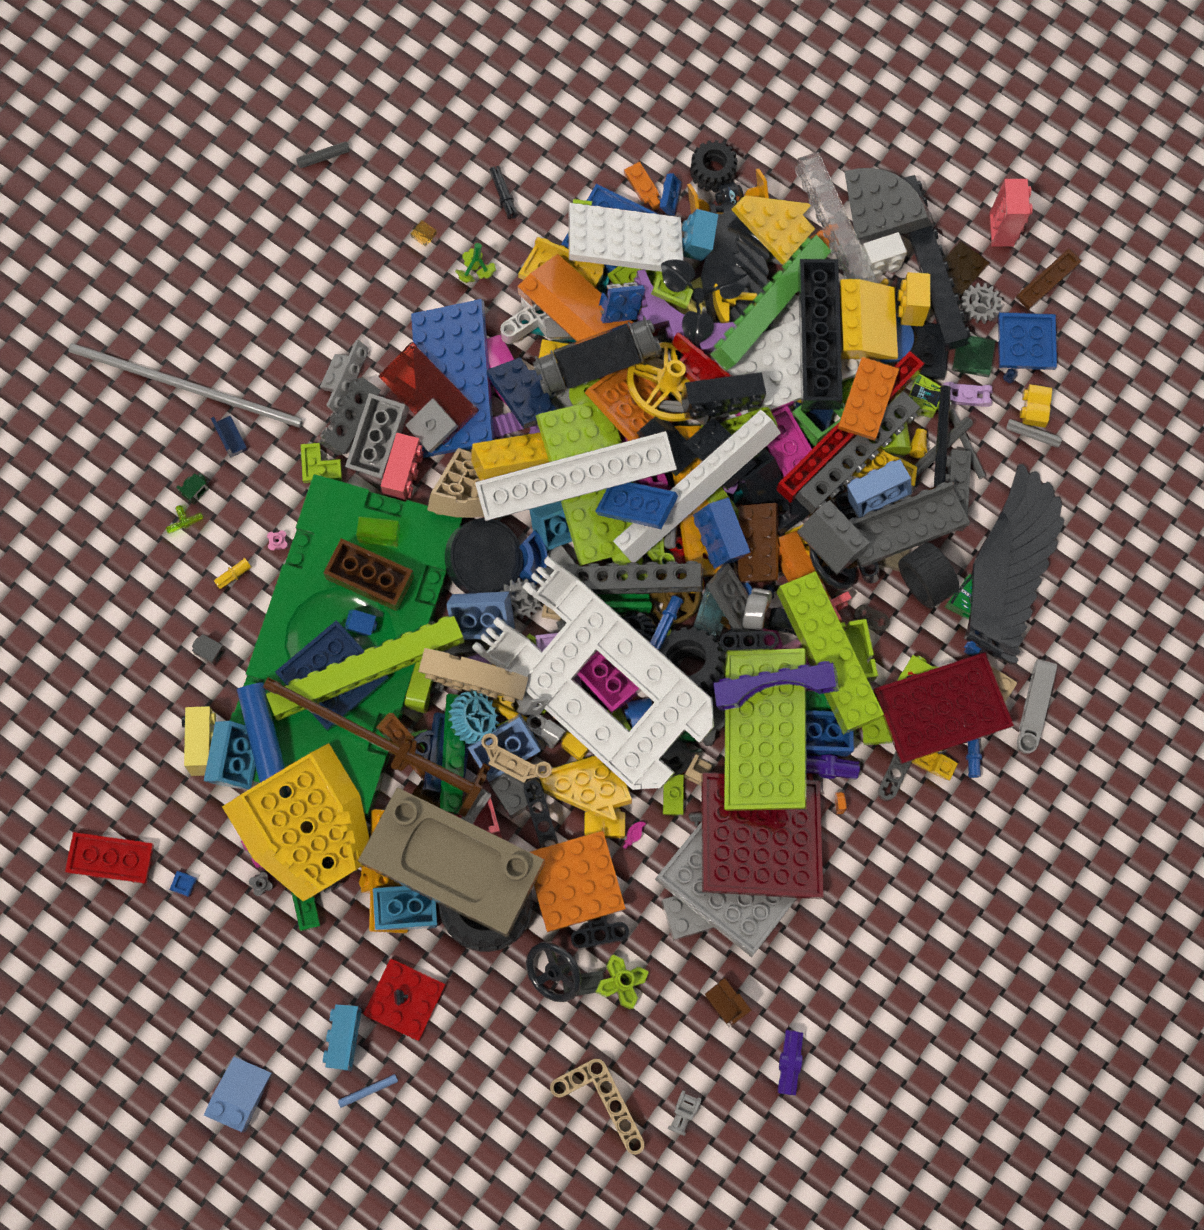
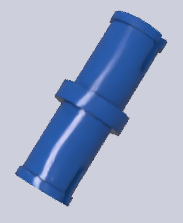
M980 738L968 742L966 760H968L969 778L981 777L980 760H982V755L980 754Z

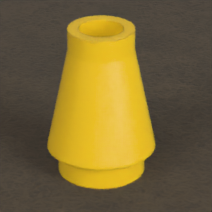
M916 429L910 444V456L922 458L927 453L926 430Z

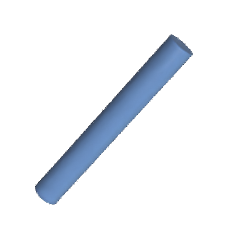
M394 1074L338 1100L340 1108L397 1083L398 1079Z

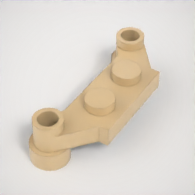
M487 733L482 737L481 744L490 759L489 765L524 783L526 779L535 777L546 778L551 774L552 768L549 763L542 761L537 764H531L497 745L498 739L494 734ZM490 737L492 739V743L490 745H487L485 741L487 738ZM541 766H545V772L543 773L539 772Z

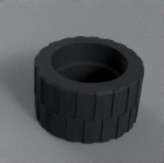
M926 542L902 557L898 562L900 574L907 587L916 599L927 608H934L959 591V580L953 566L945 555L931 543Z

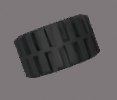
M711 140L707 141V144L701 143L700 148L697 147L692 154L690 175L693 178V182L695 184L698 183L700 189L704 187L707 192H709V189L717 192L720 185L733 182L738 163L735 151L732 152L730 145L727 147L725 142L721 144L719 140H715L713 143ZM711 161L718 162L723 166V169L711 171L704 164Z

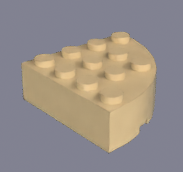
M460 448L456 450L431 492L428 511L435 512L438 515L453 517H484L475 482L480 480L471 462V452Z
M424 648L418 671L425 674L426 679L434 680V682L450 687L453 690L476 691L494 699H497V696H502L503 700L515 703V699L523 701L528 681L526 676L506 671L494 665L465 657L459 659V657L449 653Z

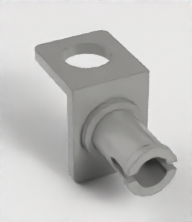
M525 691L523 701L517 700L519 707L515 712L526 717L527 715L541 714L549 700L548 698L533 699Z

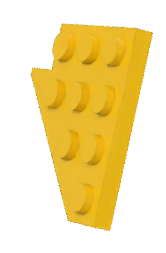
M744 196L731 209L781 264H784L815 229L803 216L811 206L809 203Z
M596 756L552 768L551 774L548 777H539L545 794L613 824L618 823L614 809L632 803L626 783Z

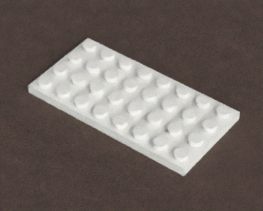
M799 319L762 333L737 364L726 371L732 376L762 372L766 396L761 408L768 407L770 410H773L792 401L801 400ZM841 359L842 382L856 376L861 359ZM871 359V360L880 362L879 359ZM748 410L740 411L741 415L749 413Z

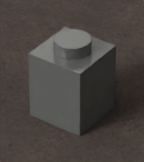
M204 634L200 638L197 637L192 645V651L196 656L216 666L225 652L223 645Z

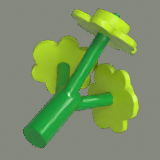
M476 243L474 249L471 248L462 255L465 261L464 265L468 268L466 272L458 269L455 271L462 282H475V279L469 273L471 270H477L480 265L482 269H479L476 273L479 279L489 278L496 271L494 263L485 265L481 259L483 255L480 243Z

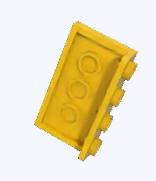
M537 237L535 246L518 273V278L524 280L531 272L559 254L589 283L597 288L604 276L605 266L604 264L569 260V249L565 246H559L548 239Z

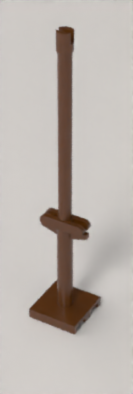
M269 677L262 687L396 755L391 764L392 769L402 771L411 764L466 792L458 812L463 817H466L483 787L482 785L487 777L486 774L490 769V766L485 763L482 764L473 782L418 755L416 753L417 741L413 740L411 736H407L402 745L399 746L286 688Z

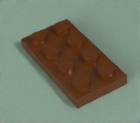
M768 503L739 506V525L750 550L749 554L738 560L739 581L741 583L778 581V504Z

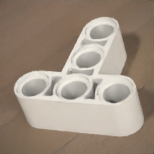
M521 297V304L524 309L501 325L502 341L512 344L537 327L546 336L545 319L550 317L545 312L537 314L536 311L541 309L536 304L531 306ZM522 320L529 321L528 324H521L520 322ZM507 330L513 331V333L510 335L506 334L505 332Z

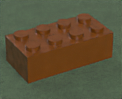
M340 539L323 573L326 580L395 611H398L414 579L413 570L344 539Z

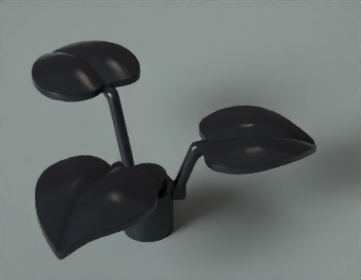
M672 259L661 263L663 281L670 291L681 292L687 285L693 290L690 301L695 304L697 313L689 311L684 315L682 330L685 337L697 346L707 339L714 329L712 318L706 313L700 314L699 304L706 299L707 294L716 290L720 291V295L724 299L738 297L746 288L749 276L738 268L732 266L723 267L715 276V282L718 286L705 291L702 288L694 289L689 281L694 278L695 271L686 261Z

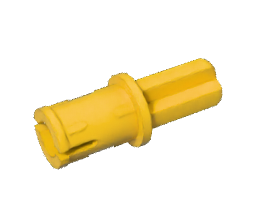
M243 558L233 567H228V570L217 577L214 582L219 589H222L233 580H238L240 575L252 567Z

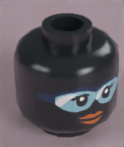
M735 182L720 185L715 194V200L718 205L731 202L736 204L744 197L742 187Z

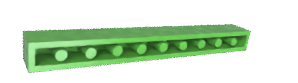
M818 235L811 239L807 237L801 244L802 248H798L793 253L792 260L788 259L782 265L783 270H779L772 277L774 279L773 282L769 281L763 287L764 292H760L753 299L755 303L749 304L743 311L745 314L743 316L740 315L733 322L735 326H731L723 334L725 338H720L713 345L715 349L710 355L726 371L737 364L797 293L800 259H825L832 250Z

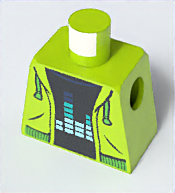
M921 374L917 375L909 397L920 406L916 412L917 415L933 418L936 409L939 410L941 386Z

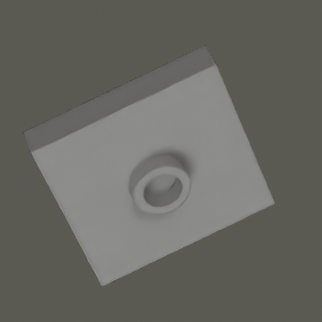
M433 398L406 424L407 428L415 437L419 438L420 443L430 453L458 427Z

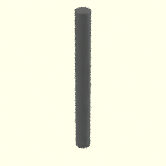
M955 409L949 410V417L955 427L960 423ZM964 433L959 438L965 451H971V463L978 478L983 479L986 475L966 433Z

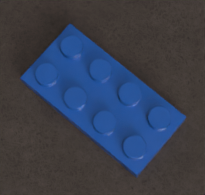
M630 482L608 488L595 512L599 516L662 529L678 495L674 491Z

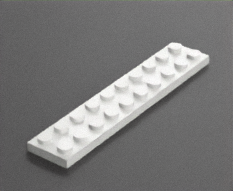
M665 431L475 482L485 521L675 471L676 466Z

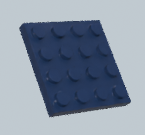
M336 620L277 669L275 673L285 685H289L288 683L294 679L299 678L301 680L306 678L313 671L320 672L325 670L332 663L339 664L344 662L349 656L363 654L364 650ZM387 675L321 702L319 705L345 717L388 681L389 678ZM311 712L327 731L336 725Z

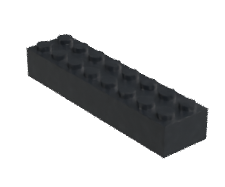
M800 259L798 267L801 410H840L843 399L838 259Z

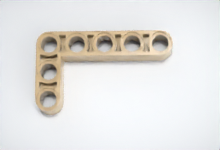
M593 1059L552 1081L550 1086L551 1093L559 1098L593 1082L626 1150L635 1155L643 1151L644 1141L602 1060ZM593 1063H600L603 1069L600 1074L596 1075L591 1072V1065ZM576 1072L582 1073L584 1075L583 1083L575 1084L572 1081L573 1074ZM605 1081L612 1085L611 1092L607 1094L600 1090L601 1083ZM557 1082L565 1084L566 1090L564 1093H555L554 1085ZM614 1100L621 1103V1110L617 1113L610 1110V1103ZM623 1119H627L631 1123V1128L627 1132H623L619 1128V1123ZM636 1138L640 1141L641 1145L637 1151H632L629 1148L631 1139Z

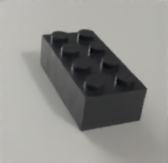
M762 372L685 382L681 394L685 419L697 420L702 416L717 417L724 413L734 415L740 411L748 410V412L760 409L766 396Z

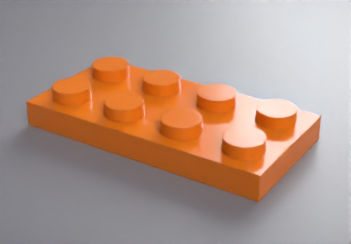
M862 357L838 429L875 441L899 369Z

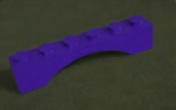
M829 661L819 662L817 666L801 665L798 666V669L793 670L782 668L776 673L765 671L760 672L758 676L742 675L739 676V679L735 680L730 678L720 679L719 682L714 683L716 706L721 711L740 708L756 693L778 685L802 686L818 694L839 691L836 667Z

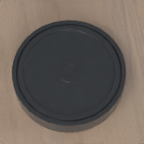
M479 518L464 523L452 533L446 544L445 566L449 577L466 594L504 591V585L510 586V580L515 583L522 570L523 554L519 548L518 538L508 526L494 519L485 521V518Z

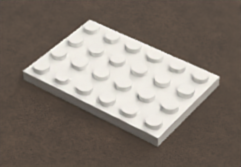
M575 203L569 204V260L661 272L662 262L672 259L683 260L681 217Z

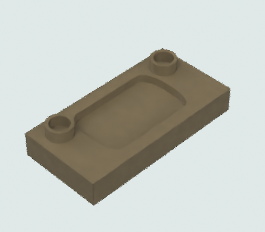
M398 787L358 860L361 865L507 938L545 865L544 859Z

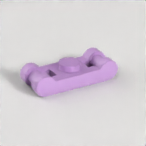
M953 382L943 383V385L951 387V404L981 407L992 406V399L990 398L992 386L990 385L976 386L955 384ZM952 392H957V396L952 395ZM977 394H983V398H977Z

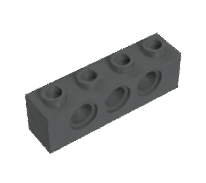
M363 377L351 381L348 386L350 390L347 395L341 398L339 409L331 415V422L328 428H324L321 432L319 443L336 455L345 454L353 440L369 393L378 396L381 391ZM356 395L360 397L359 404L355 401ZM347 411L351 413L350 420H348L346 417ZM337 427H340L342 430L341 436L336 432Z

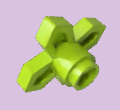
M612 955L606 965L612 978L601 980L595 992L605 998L617 992L620 1004L628 1009H633L638 999L633 986L645 983L648 971L640 967L630 971L626 970L624 960Z

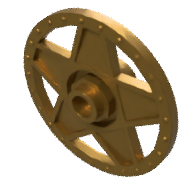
M662 573L657 579L660 580L663 575L664 579H666L667 574ZM690 592L648 593L649 602H652L651 610L661 620L663 614L661 615L656 609L654 600L663 603V612V610H666L671 596H677L683 600L679 609L687 612V614L677 618L672 624L682 623L688 620L697 610L701 600V592H696L694 603L688 595Z

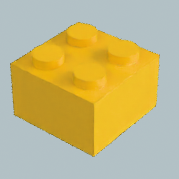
M907 272L905 280L902 279L901 290H898L897 300L900 301L897 316L900 317V325H924L930 309V274Z

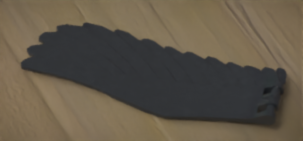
M733 202L722 203L721 205L709 204V212L722 214H718L713 250L706 256L701 274L702 288L705 291L712 289L714 284H716L715 276L717 272L723 267L732 266L747 273L749 276L747 286L743 292L757 293V295L760 292L763 293V287L768 283L766 277L769 273L765 262L769 259L767 248L731 210L736 204ZM713 292L706 295V312L712 318L713 323H720L713 304ZM750 300L735 301L734 307L729 306V323L734 322L740 315L743 316L745 314L743 312L749 304H754L755 302ZM773 321L763 333L773 329Z
M1024 464L1017 465L1007 500L973 563L970 616L964 637L968 642L973 641L980 649L985 652H992L994 657L1009 664H1016L1019 661L1016 656L1021 652L1018 648L1023 641L1021 635L1027 629L1025 622L1031 617L1033 612L1030 606L1037 597L1035 591L1042 582L1040 576L1049 566L1047 558L1056 550L1058 543L1055 541V538L1061 532L1064 519L1060 517L1061 499L1054 497L1051 483L1046 482L1042 485L1040 474L1034 471L1029 475Z

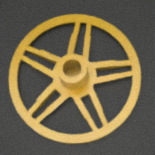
M670 342L659 343L661 349L664 348V368L660 369L639 363L628 367L627 386L637 405L654 417L656 416L666 421L689 420L690 418L685 419L684 413L670 414L655 409L670 392L682 404L680 392L682 393L685 382H690L684 376L686 371L685 365L677 360L676 348ZM668 348L671 349L670 362H668ZM633 373L658 383L646 402L640 397L635 388ZM660 390L664 392L663 395L657 400V402L651 407L649 404L652 402V400L655 398Z

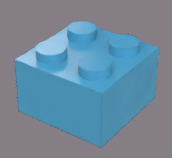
M696 209L693 214L689 215L687 220H684L682 225V231L684 232L682 238L683 257L702 261L713 250L718 214Z

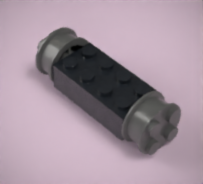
M643 316V320L632 324L627 322V324L625 323L553 351L551 350L550 354L540 358L535 356L536 361L533 362L537 376L540 374L542 376L540 384L544 394L548 393L549 397H551V393L564 389L567 391V389L640 362L643 363L645 358L653 355L659 357L658 352L662 350L658 339L653 338L652 333L655 330L650 319L646 320V317Z

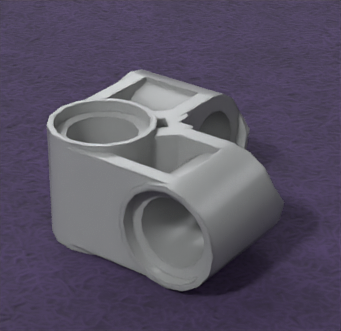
M539 714L530 715L527 719V725L533 735L551 749L555 747L565 733V730ZM538 720L541 726L534 729L530 726V722Z

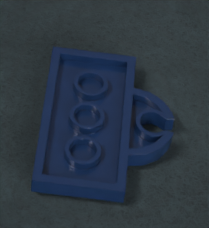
M521 357L487 369L486 374L523 429L538 424L536 415L557 410L551 402L556 396L557 391L551 393V397H549L548 393L544 394L540 384V380H542L541 374L537 376L535 370H529Z
M436 712L433 716L432 730L418 734L413 740L417 741V744H422L425 748L424 753H420L416 749L418 755L442 766L445 714ZM465 742L464 774H463V778H465V774H466V767H467V760H468V753H469V749H468L469 744H466V742ZM425 772L423 790L441 795V779Z

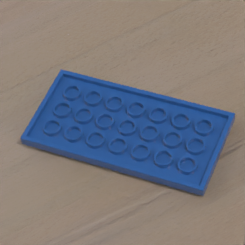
M478 299L412 313L417 410L419 412L433 398L458 425L432 453L428 452L422 445L423 458L456 452L458 448L468 450L472 449V444L495 440L490 379L486 374L487 369H489L484 301Z

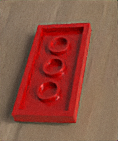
M73 832L65 873L147 884L154 844Z

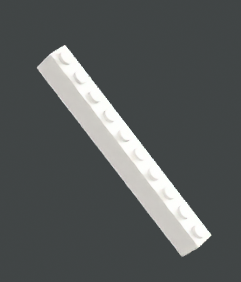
M760 410L670 491L676 492L678 498L662 529L633 523L613 542L632 563H635L781 433L772 419Z

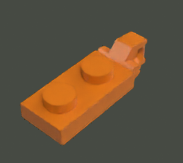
M638 162L624 169L626 178L641 202L649 203L653 211L660 208V201L657 198L659 197L658 190L642 164Z

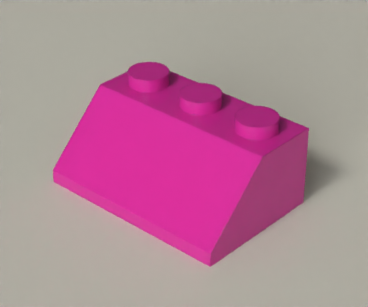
M599 651L595 652L577 673L580 679L611 713L626 705L627 702L641 692V689Z

